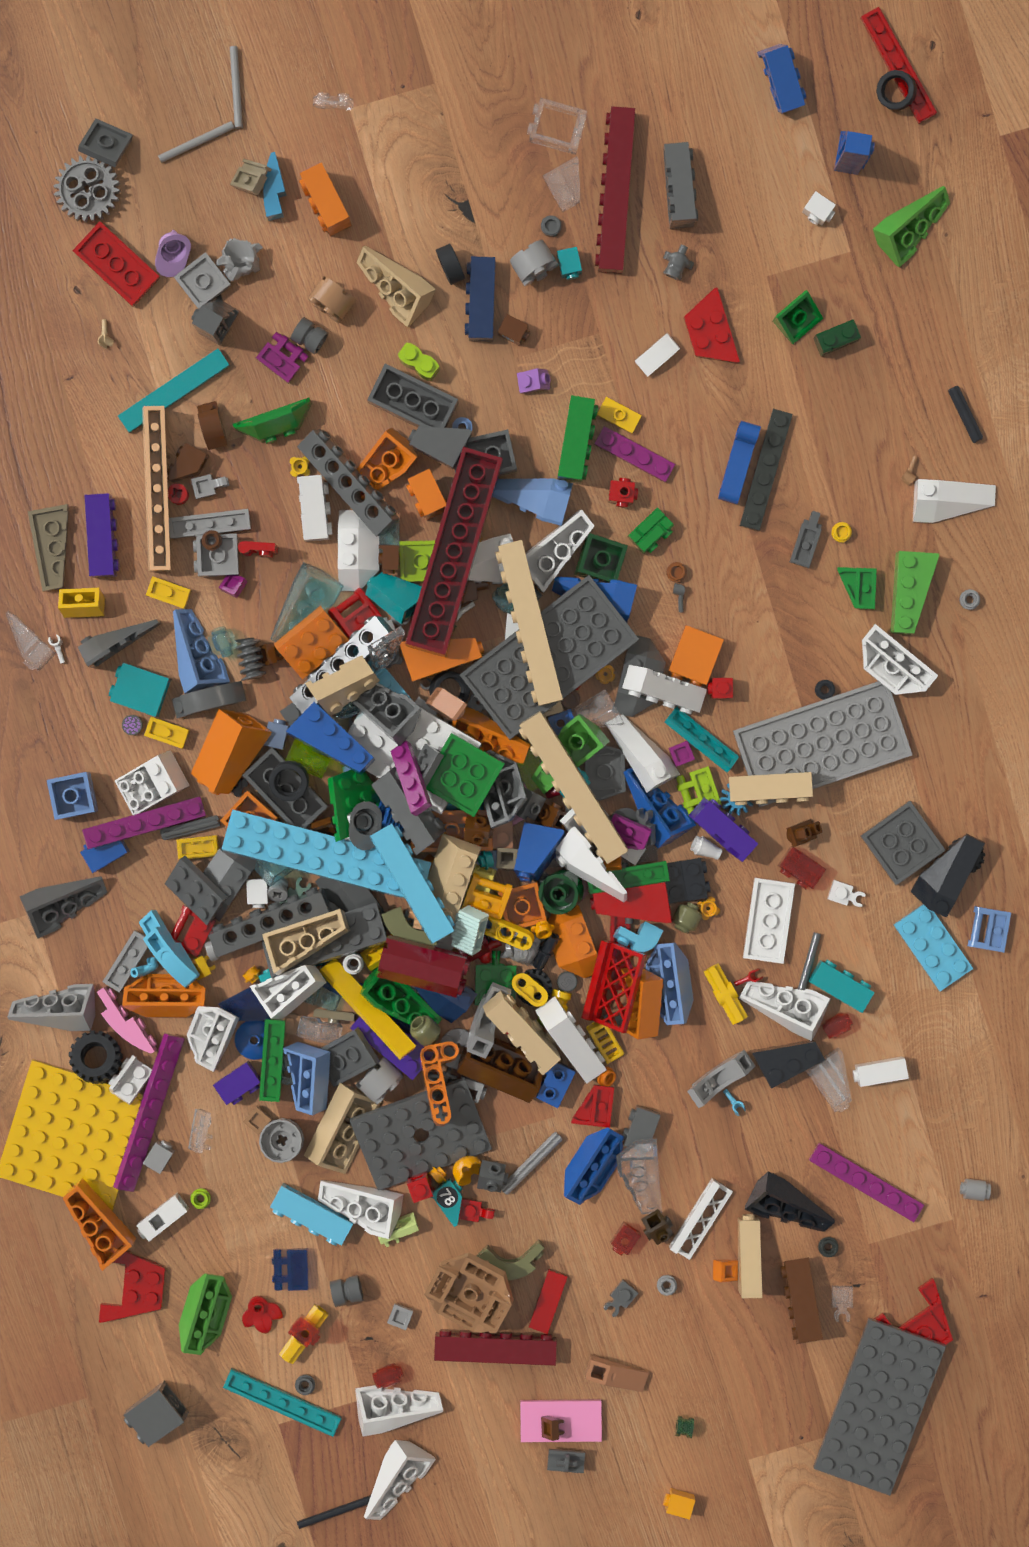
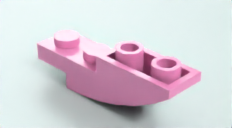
M105 986L97 991L107 1007V1010L101 1013L107 1023L122 1038L137 1048L148 1053L156 1051L157 1042L151 1034L148 1036L146 1033V1025L140 1017L137 1019L136 1016L128 1020L126 1017L128 1012L122 1005L119 1006L115 1000L117 995L113 989H108Z

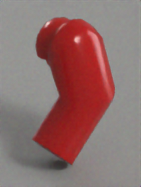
M489 940L487 945L490 952L478 958L481 963L486 964L490 962L492 949L502 946L501 941Z

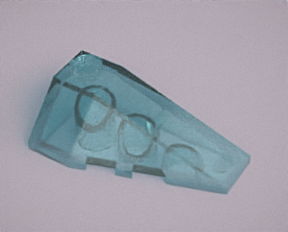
M303 562L293 580L270 639L277 642L320 605L324 610L327 607L330 608L344 587L343 584L323 570Z

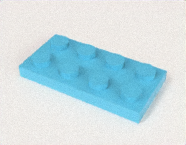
M924 904L893 924L939 991H942L973 969L935 912L929 910Z

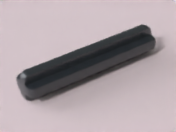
M954 386L950 388L948 393L971 441L976 443L982 440L983 435L960 387Z

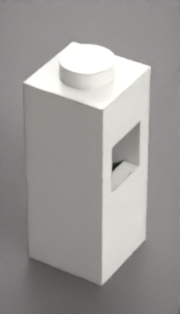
M904 1057L856 1064L855 1070H852L854 1082H858L860 1087L909 1079Z
M177 1192L136 1225L138 1227L137 1232L143 1239L146 1238L150 1241L184 1215L190 1208Z

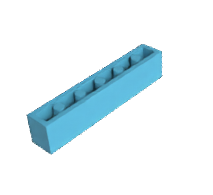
M390 824L371 835L370 839L428 939L433 944L454 931L452 927L455 924L450 915L445 916L442 910L445 907L440 898H435L431 892L434 888L429 879L425 881L421 873L424 871L420 863L413 861L411 857L413 851L408 843L404 845L401 837H403V834L399 827H394Z

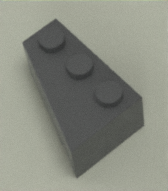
M217 299L202 305L200 309L194 311L191 320H193L192 325L200 335L220 346L240 311L226 302Z

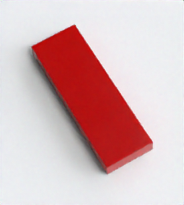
M548 1269L529 1323V1328L548 1334L568 1275Z

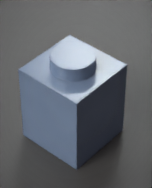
M275 718L274 722L268 721L267 728L272 733L265 742V746L285 749L288 737L286 730L290 727L285 725L286 721Z

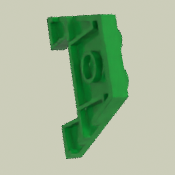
M348 770L328 778L330 804L334 806L335 816L332 817L333 824H336L337 833L334 834L336 842L349 837L350 823L347 814L351 813L357 804L372 802L379 806L381 799L372 787L373 782L366 772L360 775L353 770Z

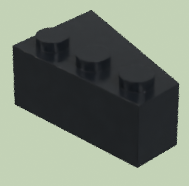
M814 1040L750 1050L771 1089L825 1060Z

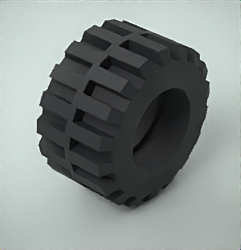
M92 1030L88 1034L85 1032L81 1038L77 1037L75 1039V1044L71 1045L72 1051L69 1052V1063L74 1073L85 1082H91L92 1084L106 1083V1080H111L114 1074L117 1075L119 1072L118 1068L121 1067V1059H123L121 1048L109 1034H105L103 1031L96 1032ZM101 1046L107 1051L105 1063L98 1068H89L85 1064L86 1053L93 1047Z

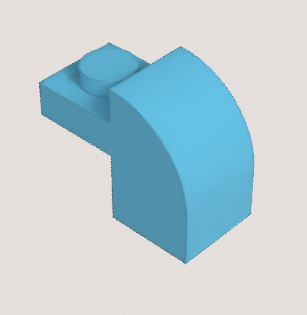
M645 921L640 925L636 934L620 926L616 929L613 937L621 945H630V949L645 954L656 946L663 930Z

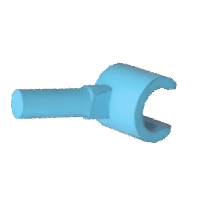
M725 1089L723 1093L733 1105L732 1109L735 1115L740 1116L736 1110L738 1107H742L746 1112L744 1104L734 1099L731 1093Z

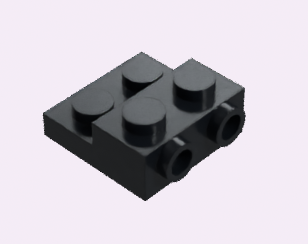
M698 857L667 863L670 881H666L669 904L708 898L707 893H711L709 881L704 879V873H707L706 861H701V858Z

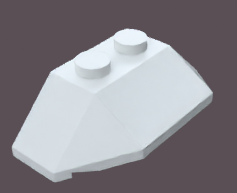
M339 510V591H355L358 588L362 589L368 580L379 571V536L376 537L353 510Z
M876 624L862 639L864 670L893 694L925 692L938 677L934 671Z
M198 1006L187 1033V1038L197 1064L212 1072L215 1071L230 1043L239 1017L219 1007Z

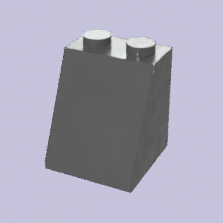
M163 1381L127 1409L123 1416L128 1427H133L138 1433L137 1438L139 1441L149 1447L184 1423L189 1411L168 1384Z

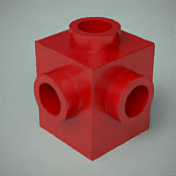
M619 478V481H610L608 503H616V507L628 508V505L633 504V500H637L638 488H635V483L631 482V479ZM620 491H626L627 495H622Z

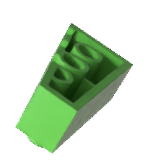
M898 551L896 553L890 633L907 635L915 633L940 555L939 553Z

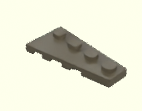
M68 504L28 511L43 592L64 588Z

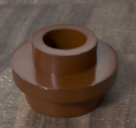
M209 530L203 534L202 545L207 550L214 551L220 548L222 537L217 531ZM210 537H215L216 542L214 544H209Z

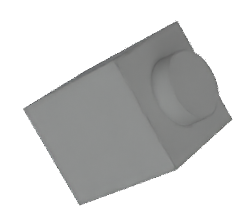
M158 1140L143 1164L161 1174L175 1152L172 1149L173 1146L165 1140Z

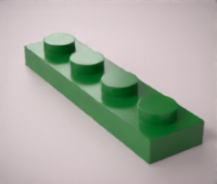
M667 861L624 867L622 870L610 871L624 888L670 881ZM587 882L589 894L605 892Z
M265 1019L259 1101L280 1102L286 1020Z

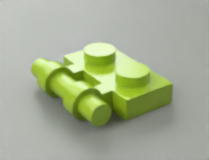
M709 766L689 772L691 781L686 782L684 775L676 777L677 789L682 794L684 800L682 804L687 809L688 815L695 808L694 805L699 804L703 798L709 801L713 799L719 805H722ZM693 786L697 795L695 799H691L688 788Z

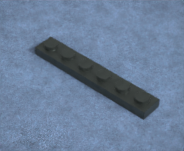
M774 408L772 410L739 525L741 527L760 531L793 414Z

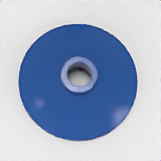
M248 1020L241 1024L236 1031L235 1046L245 1058L252 1060L262 1059L265 1022L262 1020ZM251 1037H256L258 1042L256 1044L251 1043Z

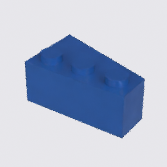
M778 44L758 51V57H762L765 69L763 71L765 76L768 75L771 85L770 90L778 112L784 113L804 106L806 93L804 88H800L798 80L801 77L798 68L794 67L792 61L795 59L792 48H789L788 45Z

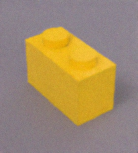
M100 588L59 590L58 609L64 618L104 616L105 597Z

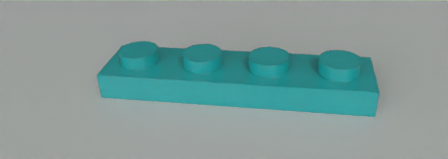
M677 706L664 721V723L728 773L738 760L739 756L686 713L681 712Z

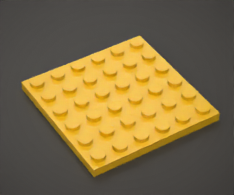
M33 1059L0 1160V1178L64 1197L66 1192L83 1178L113 1211L119 1192L113 1185L144 1094L139 1092L131 1105L110 1092L108 1082L103 1084L100 1082L97 1084L88 1083L78 1077L73 1071Z

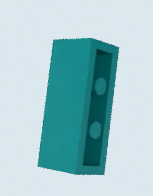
M820 960L808 981L863 1013L875 993L870 990L872 986L863 980L860 983L853 980L854 975L846 970L842 973L835 969L837 965L829 960H826L825 963Z

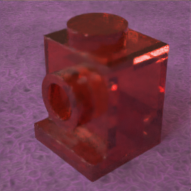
M623 1221L610 1241L611 1245H613L612 1250L621 1256L623 1253L629 1255L638 1239H640L641 1233ZM624 1238L629 1240L626 1245L621 1243V1240Z
M303 1314L298 1317L288 1330V1334L292 1335L306 1348L309 1344L314 1346L321 1337L318 1335L320 1328ZM303 1330L309 1331L307 1337L302 1335Z

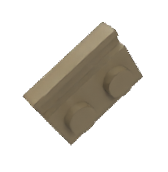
M243 159L242 162L244 164L238 168L230 185L236 189L258 195L268 178L266 177L267 172H271L272 169L266 165Z

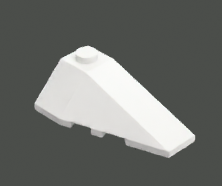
M918 479L914 484L913 522L935 523L995 506L996 485Z
M622 714L606 723L647 793L680 775L671 758L626 716Z
M321 1180L318 1201L335 1212H340L349 1218L350 1222L357 1223L367 1233L389 1239L401 1215L404 1194L384 1189L377 1190V1188Z
M378 1385L355 1389L362 1436L384 1433L443 1412L438 1392L414 1390L413 1392L401 1391V1388L394 1387V1390L384 1389Z
M395 1440L383 1459L364 1515L365 1519L381 1520L398 1503L397 1498L404 1492L408 1493L412 1489L410 1485L417 1478L422 1479L436 1460L435 1457L410 1441Z

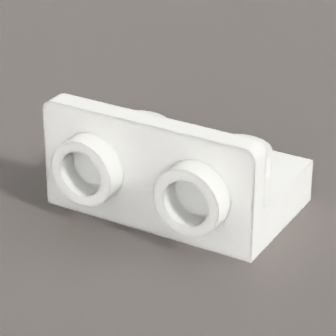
M134 1055L130 1059H125L121 1065L122 1070L119 1075L115 1074L109 1082L110 1092L131 1105L149 1080L152 1069L138 1061Z

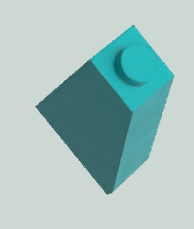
M383 572L368 580L365 595L400 624L414 615L422 586L390 574H384Z

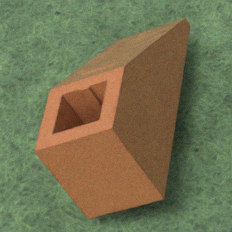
M590 1355L585 1371V1379L606 1386L643 1392L649 1372Z

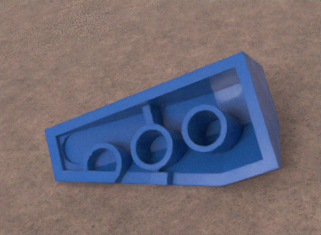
M555 577L552 591L562 596L582 580L579 578ZM593 579L625 622L628 623L637 585L619 580L601 583L599 579Z

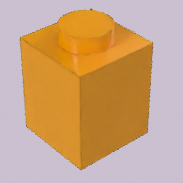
M671 1488L669 1494H665L663 1501L666 1513L690 1520L695 1504L694 1494Z

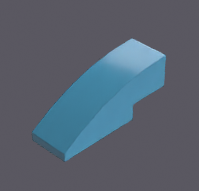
M275 152L270 154L267 166L272 170L267 172L266 177L268 178L263 187L264 207L268 221L284 217L279 198L287 196Z

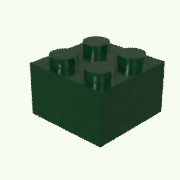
M589 533L584 540L574 575L582 578L590 575L592 579H599L601 583H610V580H618L628 545Z

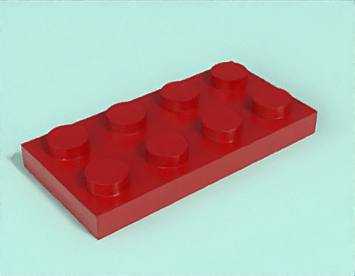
M100 221L72 250L132 307L160 279L157 273Z

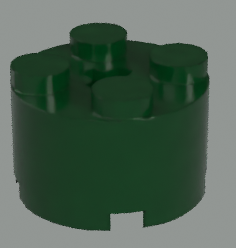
M559 870L549 875L540 884L538 891L540 902L545 906L544 908L550 913L558 915L567 913L581 902L584 894L582 879L568 870Z

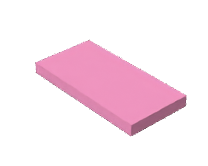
M601 1399L520 1400L521 1442H602ZM548 1415L564 1420V1423L559 1424V1429L564 1430L565 1433L559 1435V1440L551 1441L542 1437V1416Z

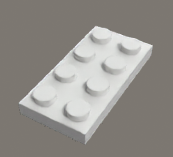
M754 878L743 958L784 964L795 883Z

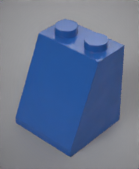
M524 822L514 871L517 877L520 878V881L532 883V880H539L556 857V848L566 836L564 830Z

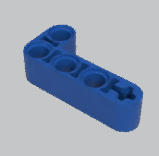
M745 421L739 423L719 491V500L738 504L761 426Z

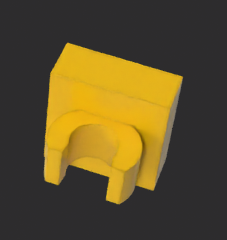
M200 956L192 960L200 975L197 980L210 975V971L216 968L215 965L207 966L206 961L210 959L208 956Z

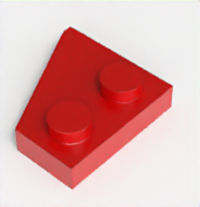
M594 1084L572 1117L571 1124L610 1128L614 1087Z

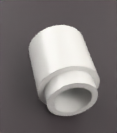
M358 953L347 955L343 961V968L349 974H357L364 967V960ZM352 959H356L358 961L357 966L351 965L350 962Z

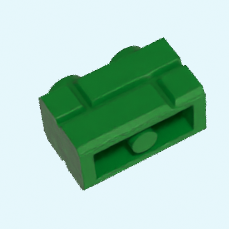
M657 507L627 537L643 554L647 551L652 553L659 546L656 543L661 538L665 540L674 532L671 529L674 524Z

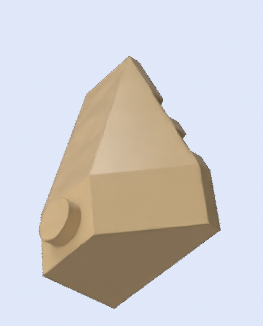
M364 246L362 248L357 264L368 280L375 283L380 291L378 293L382 299L385 298L391 306L389 309L391 313L405 326L409 327L429 306L436 289L419 275L369 247Z

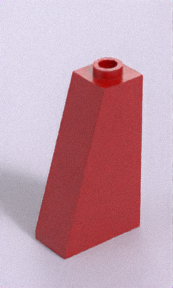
M666 882L624 888L627 891V900L625 902L607 892L594 893L593 898H590L591 909L595 910L596 914L672 923Z

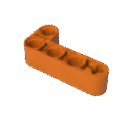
M454 1042L428 1045L420 1053V1062L432 1120L437 1126H445L451 1119V1110L441 1064L452 1062L457 1058L459 1048ZM445 1048H453L455 1054L452 1057L446 1056L444 1054ZM425 1052H433L435 1058L432 1061H427L423 1056ZM436 1071L439 1074V1079L431 1081L428 1078V1073ZM440 1091L443 1094V1099L435 1101L432 1098V1093ZM445 1104L446 1106H442V1113L447 1114L444 1121H441L440 1118H436L439 1115V1108L434 1109V1106Z

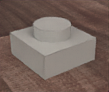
M394 1303L387 1323L406 1330L414 1310Z

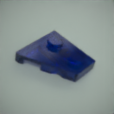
M250 987L218 1003L220 1008L239 1017L238 1021H265V1019H271Z

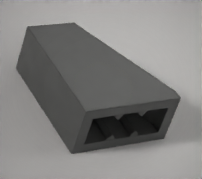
M419 426L417 430H412L408 440L411 441L409 445L413 449L454 469L463 447H466L472 436V431L469 429Z

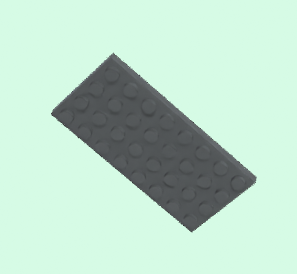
M590 575L540 612L562 698L569 695L639 640ZM516 632L460 674L461 678L509 740L519 733L521 722L539 711H542L544 714L558 703L555 702L539 707L538 702H533L531 691L535 689L533 682H528L526 671H529L528 662L523 663L521 651H524L523 642L518 643Z
M868 1317L813 1465L814 1469L890 1496L946 1345Z

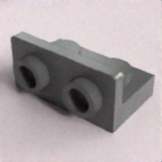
M424 744L416 760L427 787L444 755L438 749Z

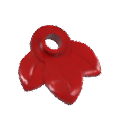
M255 1296L248 1302V1309L243 1313L242 1322L245 1327L254 1325L259 1332L267 1334L271 1330L272 1320L283 1318V1313L276 1303L267 1302L262 1296ZM256 1305L262 1306L259 1309L255 1308Z

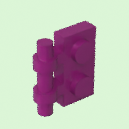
M276 332L272 338L278 343L274 347L267 342L256 359L289 384L301 368L295 361L299 358L305 363L309 356L303 352V348L291 343L286 335L282 336ZM285 347L292 353L289 358L281 352L282 348Z

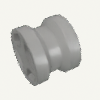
M280 876L269 879L268 898L275 902L287 899V879Z

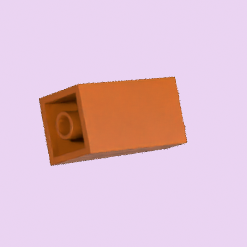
M476 638L451 639L446 658L407 647L406 641L399 642L413 683L478 661L482 658L481 655L485 654L481 641L477 642Z
M219 709L191 774L197 778L198 783L207 786L209 792L215 795H220V793L229 794L272 732L249 714Z

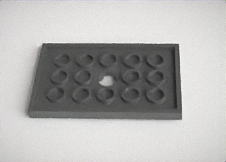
M465 1077L445 1083L451 1110V1119L445 1126H437L433 1122L427 1091L350 1118V1123L377 1190L407 1181L409 1177L426 1171L429 1173L433 1169L432 1167L443 1168L455 1163L462 1157L475 1156L492 1150ZM435 1091L432 1093V1098L435 1101H441L443 1094L440 1091ZM446 1105L434 1106V1109L439 1108V1115L436 1118L444 1121L447 1114L442 1113V1106ZM423 1128L428 1131L429 1137L425 1141L415 1140L413 1135L417 1129Z

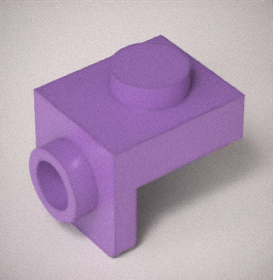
M537 368L517 373L519 392L521 394L550 389L551 379L547 369Z

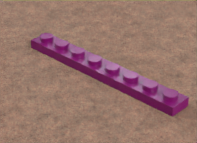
M167 1033L163 1035L113 1185L118 1190L130 1192L135 1190L185 1040L181 1036Z

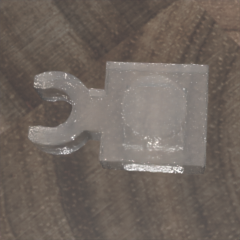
M832 1286V1307L838 1308L834 1313L836 1322H839L840 1314H845L846 1321H850V1314L847 1308H853L852 1286Z

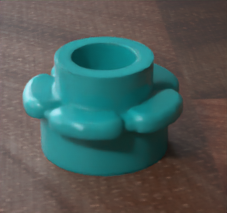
M481 851L478 857L480 867L488 870L489 867L494 866L493 856L490 851Z

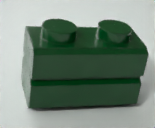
M854 319L816 334L813 339L820 356H824L849 344L858 342L861 339V335Z

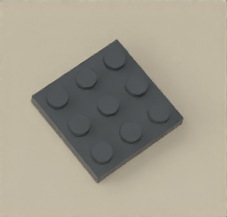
M911 801L906 802L860 835L894 885H898L945 851Z

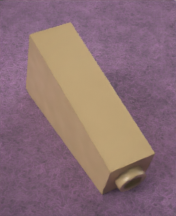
M744 1214L743 1217H738V1291L741 1298H762L760 1220L753 1214Z

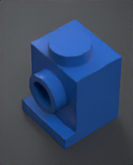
M571 709L548 717V722L556 735H559L563 727H558L557 721L563 720L565 726L574 717Z

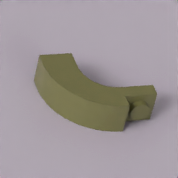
M401 906L381 914L386 927L393 936L430 946L438 945L437 941L431 944L424 930L413 928L407 921Z
M538 1239L522 1256L515 1259L500 1257L488 1245L476 1256L484 1261H489L490 1264L505 1271L508 1280H515L530 1274L536 1269V1265L532 1260L537 1261L544 1254V1244Z

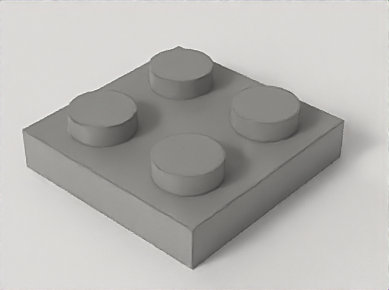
M206 252L174 276L175 280L198 309L202 305L211 302L231 286Z

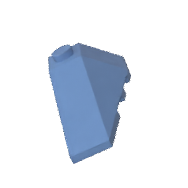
M554 478L498 479L493 497L507 504L514 503L520 506L519 510L523 512L528 510L536 514V518L541 521L562 526L573 483Z
M175 609L173 611L178 672L184 694L230 683L223 660L221 658L218 659L214 653V646L212 642L208 643L203 634L204 629L192 609Z

